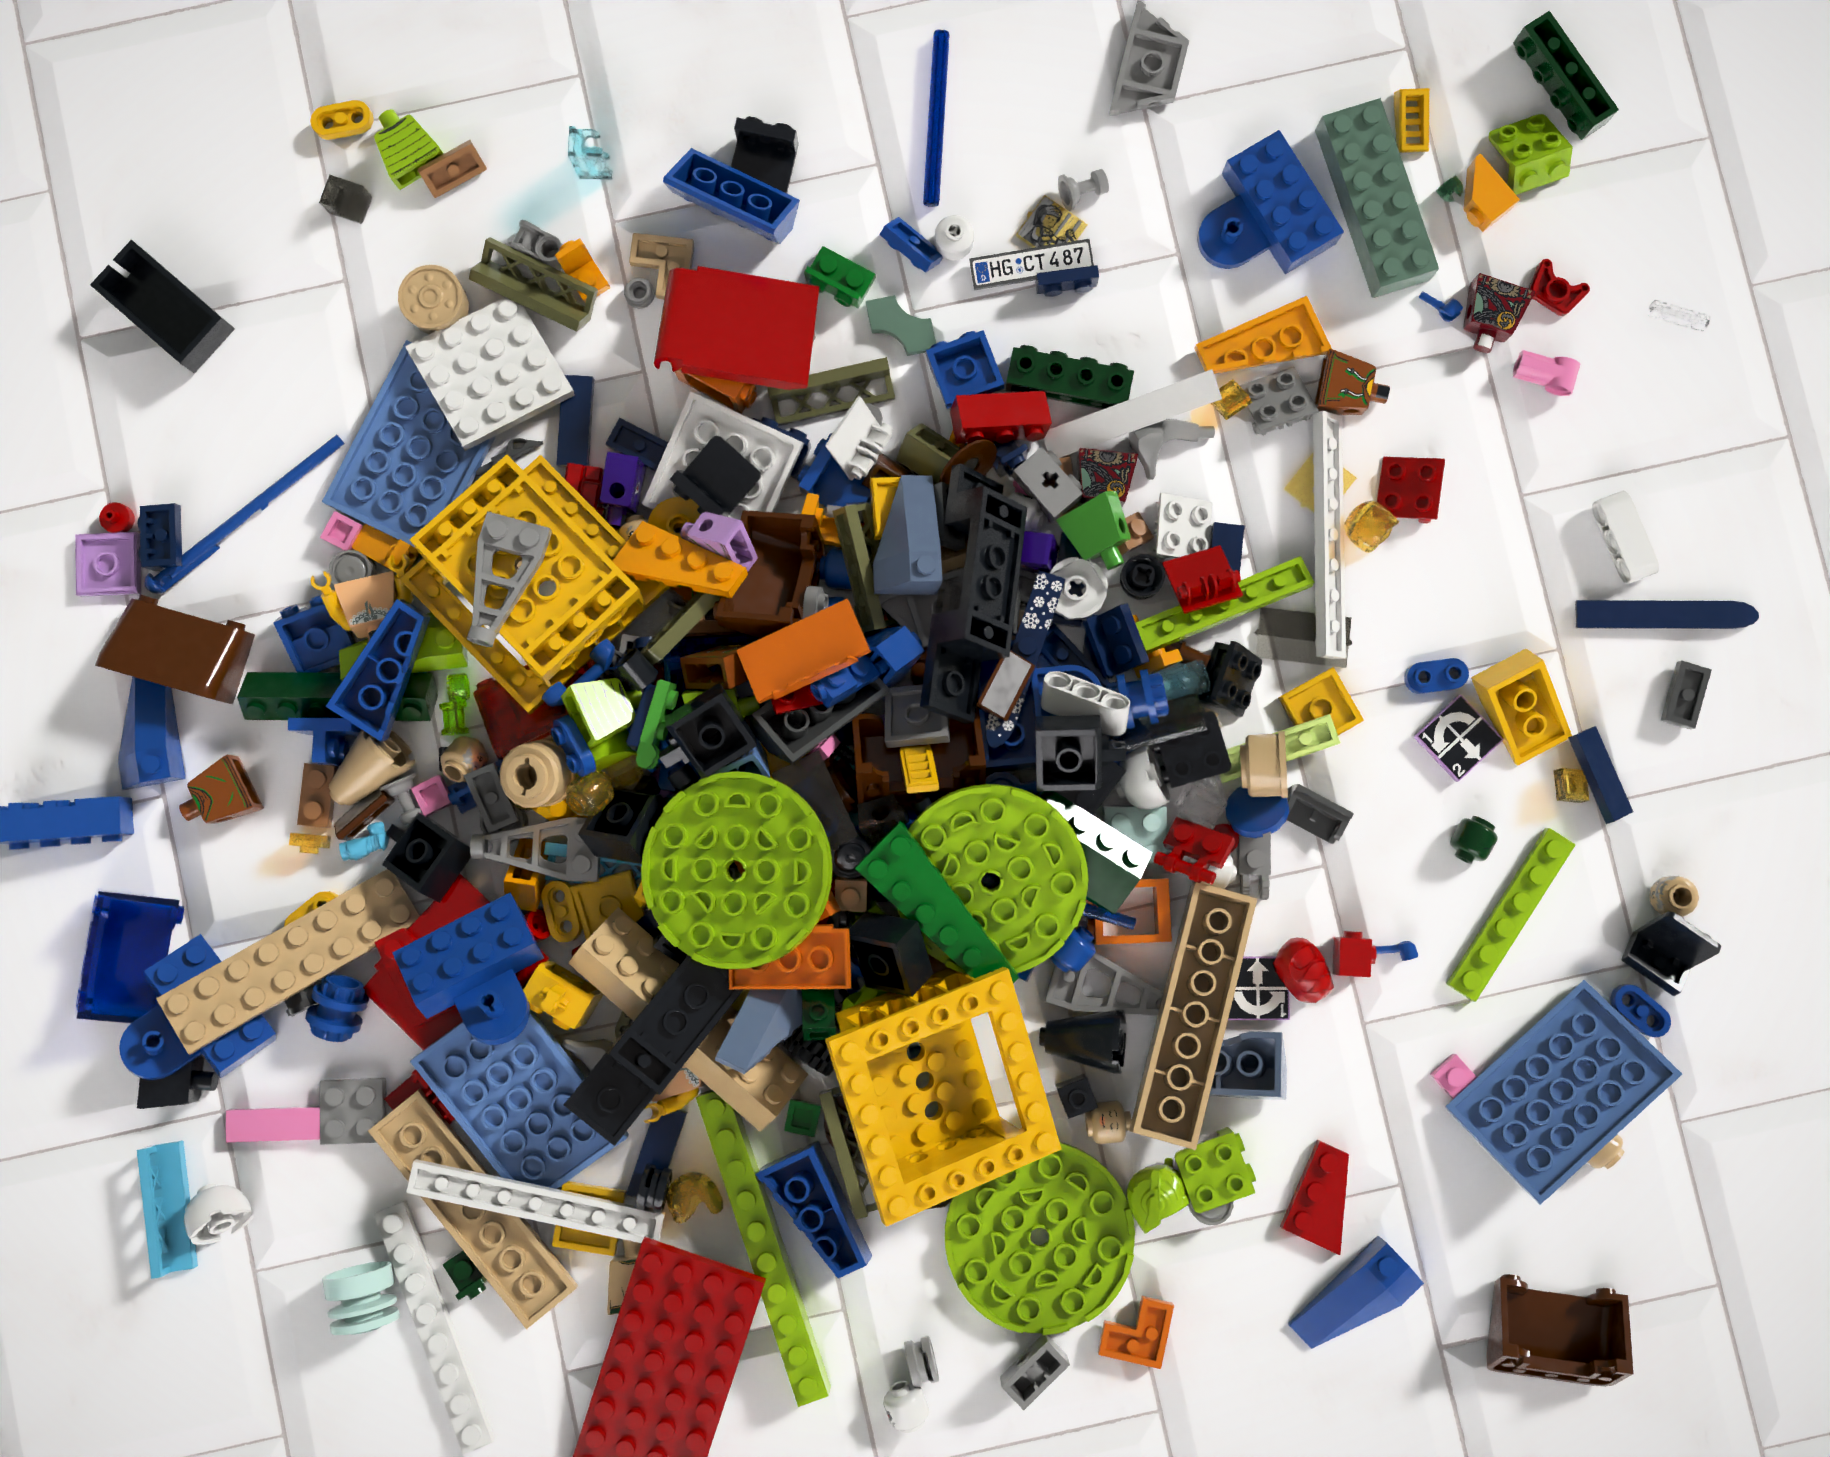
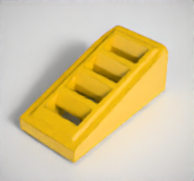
M1430 88L1399 89L1394 92L1396 142L1399 153L1429 151ZM1406 101H1417V106L1406 107ZM1406 113H1418V118L1406 119ZM1406 125H1419V131H1406ZM1406 137H1420V143L1406 144Z
M927 744L900 747V767L907 793L938 791L939 782L931 746Z

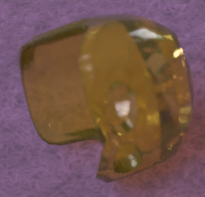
M1365 501L1357 505L1349 513L1344 522V530L1349 540L1358 549L1365 553H1370L1389 537L1392 528L1399 521L1380 503Z
M688 1172L682 1174L669 1186L667 1192L668 1211L672 1215L673 1221L678 1224H682L690 1219L701 1202L706 1204L712 1214H718L724 1208V1201L719 1188L704 1173Z

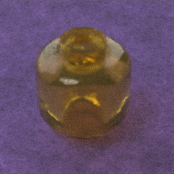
M595 770V772L584 777L578 775L567 785L566 803L577 815L592 817L613 800V782L602 771Z

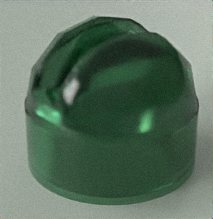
M1455 174L1435 191L1444 201L1454 202L1455 199L1452 194L1456 192L1461 197L1463 184Z

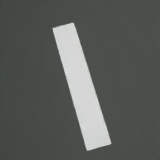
M1213 369L1051 428L1043 439L1047 452L1051 450L1058 458L1078 452L1079 448L1092 447L1221 400L1222 397Z

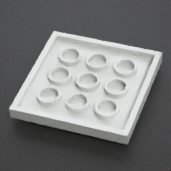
M506 297L459 319L449 328L435 331L405 346L465 451L575 395L574 390L524 306Z
M690 391L642 505L654 509L660 502L666 499L680 497L673 490L676 485L669 479L677 470L685 471L714 436H721L761 472V479L728 517L740 520L743 510L774 512L804 443Z

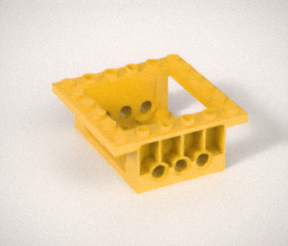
M507 454L409 539L423 559L400 578V581L529 715L544 703L542 696L553 684L561 682L564 685L591 660L589 655L595 646L605 639L611 642L670 588L661 581L648 579L647 582L635 580L634 576L625 575L614 564L613 559L625 545L626 541L542 455H539L524 470ZM487 511L548 527L552 531L542 564L499 631V634L522 656L530 668L528 671L497 638H495L493 647L481 646L467 640L473 614L445 586L450 582L473 606L477 541ZM497 551L493 555V574L505 579L512 578L517 572V564L522 560V557ZM545 581H552L556 584V590L550 596L539 594V586ZM490 584L486 591L485 606L493 609L501 608L508 594V589Z
M1002 967L977 978L947 968L933 974L913 997L887 992L835 1013L841 1033L828 1037L825 1041L880 1218L886 1227L1062 1149L1008 968ZM988 1012L1020 1118L1022 1125L1020 1129L999 1116L971 1023V1018ZM918 1042L921 1047L919 1055L909 1059L907 1056L908 1047L912 1043ZM923 1072H928L930 1077L928 1084L923 1088H918L916 1085L917 1077ZM936 1101L938 1103L937 1113L932 1117H926V1106Z

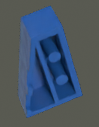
M906 626L863 632L871 650V653L866 655L879 671V678L888 688L901 681L925 651L918 635L910 632Z

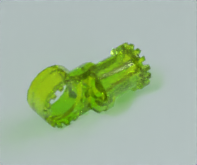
M466 673L448 674L446 680L449 681L446 682V685L449 684L446 689H448L449 702L439 704V709L443 712L444 723L441 735L453 736L455 732L456 735H459V733L460 735L470 733L469 728L466 727L464 711L467 707V700L470 699L468 676Z

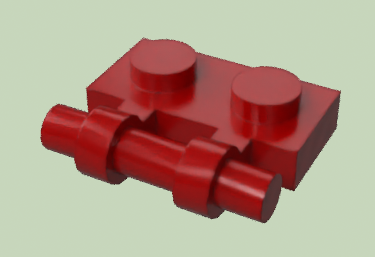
M1176 816L1163 841L1164 847L1172 850V852L1167 855L1158 851L1154 856V863L1163 866L1164 870L1170 873L1177 871L1189 876L1191 881L1197 883L1203 881L1212 885L1216 879V873L1208 870L1210 865L1220 869L1223 868L1235 844L1234 837ZM1188 856L1198 861L1191 864L1183 861V858Z

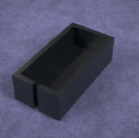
M132 239L113 259L119 266L130 273L129 276L126 278L108 264L90 284L91 287L176 361L194 374L235 330L230 323Z

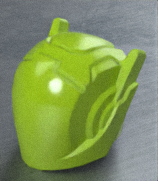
M1166 1157L1164 1164H1155L1139 1170L1133 1175L1127 1186L1126 1192L1129 1207L1144 1234L1159 1226L1162 1219L1173 1215L1190 1203L1181 1174L1173 1168L1172 1158Z

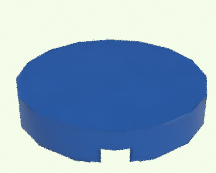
M1240 786L1228 797L1225 806L1226 818L1236 833L1243 837L1260 838L1263 837V834L1268 832L1272 834L1282 827L1289 814V804L1287 798H1281V796L1251 797L1248 795V788Z

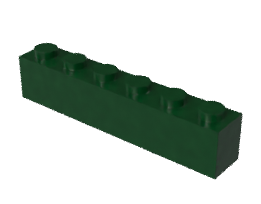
M247 672L237 696L244 720L343 718L325 707L342 682L340 673ZM411 673L395 721H431L438 698L433 673Z

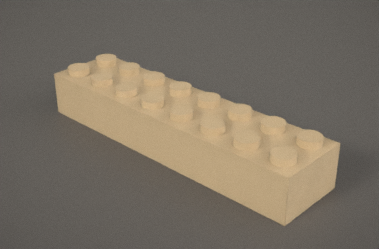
M1194 882L1190 885L1129 1128L1130 1132L1196 1150L1258 898L1203 883Z
M619 907L580 946L568 962L570 966L633 1021L680 965L654 948L653 937ZM730 1006L684 1066L761 1132L778 1116L809 1074L777 1046L772 1048L770 1054L745 1074L734 1069L726 1070L723 1064L715 1061V1057L731 1028L727 1020L738 1012Z

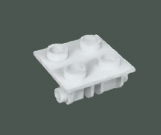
M858 396L825 446L849 480L852 481L854 478L861 480L862 477L868 475L874 462L877 461L878 457L876 454L880 455L883 452L881 447L885 448L888 441L893 437L891 434L893 428L886 423L880 426L863 399Z
M1160 493L1159 502H1156L1158 520H1155V525H1157V529L1154 530V534H1157L1155 547L1153 548L1156 558L1167 559L1168 556L1178 558L1209 549L1213 502Z

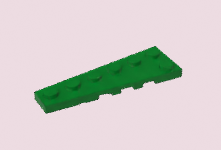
M901 821L855 866V869L908 919L918 921L921 931L969 976L977 978L999 968L1006 967L1010 971L1013 984L1019 979L1018 973L992 939L987 936L983 927L976 918L974 919L963 904V901L952 890L944 876L926 856L925 851Z

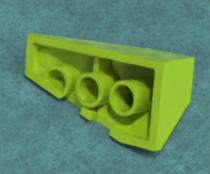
M431 612L427 613L431 618L411 673L468 667L467 649ZM368 638L339 650L341 681H343L367 645Z

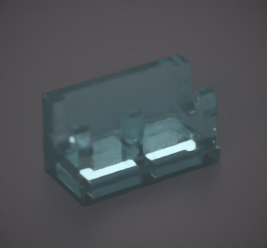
M569 126L568 157L579 179L612 180L613 171L609 169L606 160L610 159L609 154L600 147H589L587 143L588 138H600L599 132L593 129H576L575 126Z
M1195 660L1159 673L1163 678L1168 705L1212 690L1203 660Z

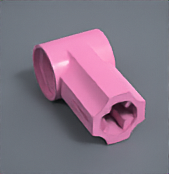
M1522 350L1515 362L1513 377L1545 386L1544 389L1551 394L1570 396L1573 393L1581 364L1577 360L1568 357L1550 358Z

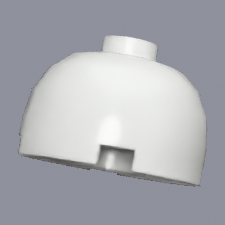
M1144 746L1128 753L1126 760L1121 761L1119 766L1126 770L1115 785L1119 797H1126L1131 805L1146 810L1158 808L1169 803L1170 793L1168 785L1162 780L1159 772L1160 764L1149 746Z
M212 1183L201 1187L197 1191V1195L191 1199L185 1208V1230L191 1242L195 1245L213 1243L221 1240L220 1233L230 1228L232 1234L241 1230L251 1221L253 1213L248 1199L237 1188L229 1185L216 1186V1184Z

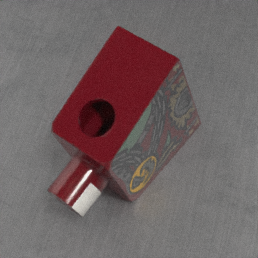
M1479 273L1469 286L1463 326L1464 330L1477 334L1473 348L1482 353H1490L1494 341H1507L1515 332L1535 291Z
M1079 448L1077 470L1078 481L1082 485L1080 491L1083 493L1080 503L1084 504L1105 491H1116L1123 507L1127 499L1138 454Z

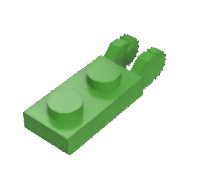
M661 679L657 681L637 749L638 755L635 756L636 764L642 769L652 770V768L658 767L660 760L659 752L661 751L658 746L660 740L664 741L668 734V729L665 726V716L668 715L670 709L674 710L678 701L679 692L675 691L677 685Z

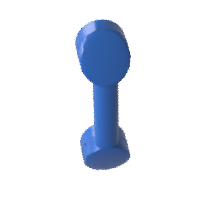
M608 639L601 641L594 647L589 656L595 664L573 684L595 681L610 667L615 653V646ZM557 682L543 694L542 700L550 707L562 706L564 703L561 696L567 688L561 682Z

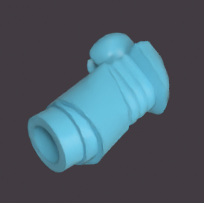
M376 822L369 824L367 827L369 835L339 843V850L343 861H358L378 849L384 851L388 846L390 838L386 835L387 831L384 829V823Z

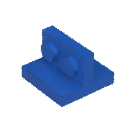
M288 718V731L313 735L312 762L323 765L340 766L349 751V743L345 741V737L358 736L361 731L360 728L344 718Z

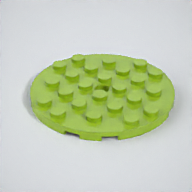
M738 771L713 774L698 780L699 782L677 793L665 805L663 813L655 826L651 827L641 866L642 887L647 907L651 909L659 925L658 929L674 947H678L697 962L722 969H747L771 963L787 955L800 945L812 932L824 912L829 898L833 873L831 849L827 834L811 806L797 792L778 780L759 774ZM734 861H739L743 869H745V872L738 879H733L729 874V867Z
M999 784L974 785L956 790L939 798L919 814L910 825L909 832L925 851L926 856L938 868L952 890L957 893L974 919L976 918L987 936L992 939L1017 973L1031 969L1053 956L1065 944L1074 928L1078 926L1084 912L1089 877L1086 858L1072 826L1047 801L1033 793L1012 786ZM986 873H994L1000 877V883L997 887L988 889L981 883L983 876ZM898 910L900 918L908 919L900 910ZM921 931L928 954L944 963L946 967L967 974Z
M1060 1142L1061 1150L953 1197L947 1211L945 1250L948 1265L959 1290L966 1300L984 1317L1001 1327L1018 1333L1058 1334L1067 1332L1069 1329L1079 1326L1086 1321L1093 1320L1113 1302L1121 1291L1129 1275L1134 1258V1220L1121 1186L1108 1169L1097 1159L1085 1151ZM1037 1228L1046 1229L1049 1234L1048 1240L1042 1245L1033 1243L1030 1238L1031 1232Z

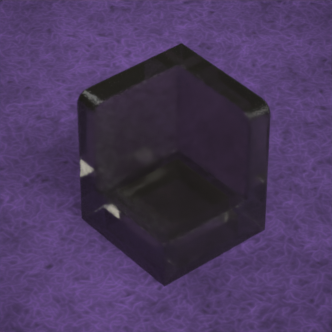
M329 174L319 203L329 214L362 224L373 197L363 185Z

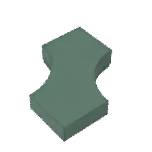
M895 295L865 301L871 332L873 334H887L894 337L902 344L907 356L926 353V350L936 344L931 318L922 319L909 315L900 307Z

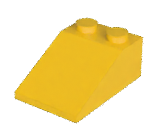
M1525 648L1471 677L1483 708L1497 733L1504 739L1502 742L1517 766L1566 741L1568 737L1572 736L1544 660Z

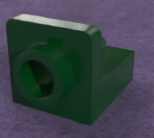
M461 1251L442 1264L459 1291L455 1295L458 1301L466 1295L471 1300L487 1289L484 1285L487 1282L486 1278L464 1251Z

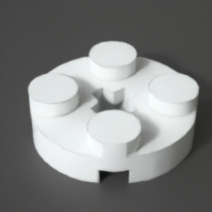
M1078 557L1064 559L1053 567L1050 574L1066 579L1055 612L1067 620H1083L1096 614L1107 596L1108 582L1103 570L1096 563L1090 560L1079 559ZM1075 581L1076 584H1084L1085 587L1081 591L1082 596L1078 597L1076 594L1071 595L1068 592L1071 589L1070 582Z

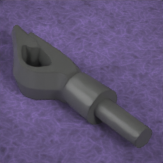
M513 438L508 442L504 453L502 452L492 457V461L479 467L476 474L478 477L485 474L489 468L494 466L506 454L512 460H515L544 443L543 441ZM515 443H525L522 448L513 449Z

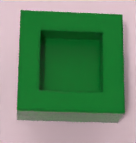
M791 1098L784 1131L815 1138L822 1105Z

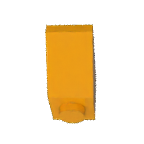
M1480 153L1467 168L1463 210L1466 212L1468 221L1484 232L1511 211L1520 199Z
M520 838L513 857L531 858L533 839ZM542 841L541 856L548 861V855H544L545 842L547 841ZM510 865L503 881L504 895L511 892L521 910L536 912L541 900L542 890L545 887L546 875Z

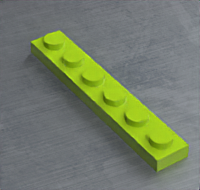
M1299 556L1242 579L1241 582H1238V585L1243 593V597L1186 614L1183 613L1181 606L1178 605L1138 621L1135 624L1146 653L1149 654L1311 588L1315 582L1302 557Z
M1551 828L1544 829L1446 983L1448 986L1473 1002L1478 1000L1576 846L1574 843Z

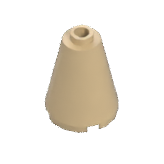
M361 729L329 783L331 798L340 805L346 804L351 806L406 773L416 763L415 759L410 761L409 755L412 753L410 747L393 730H391L388 740L380 742Z

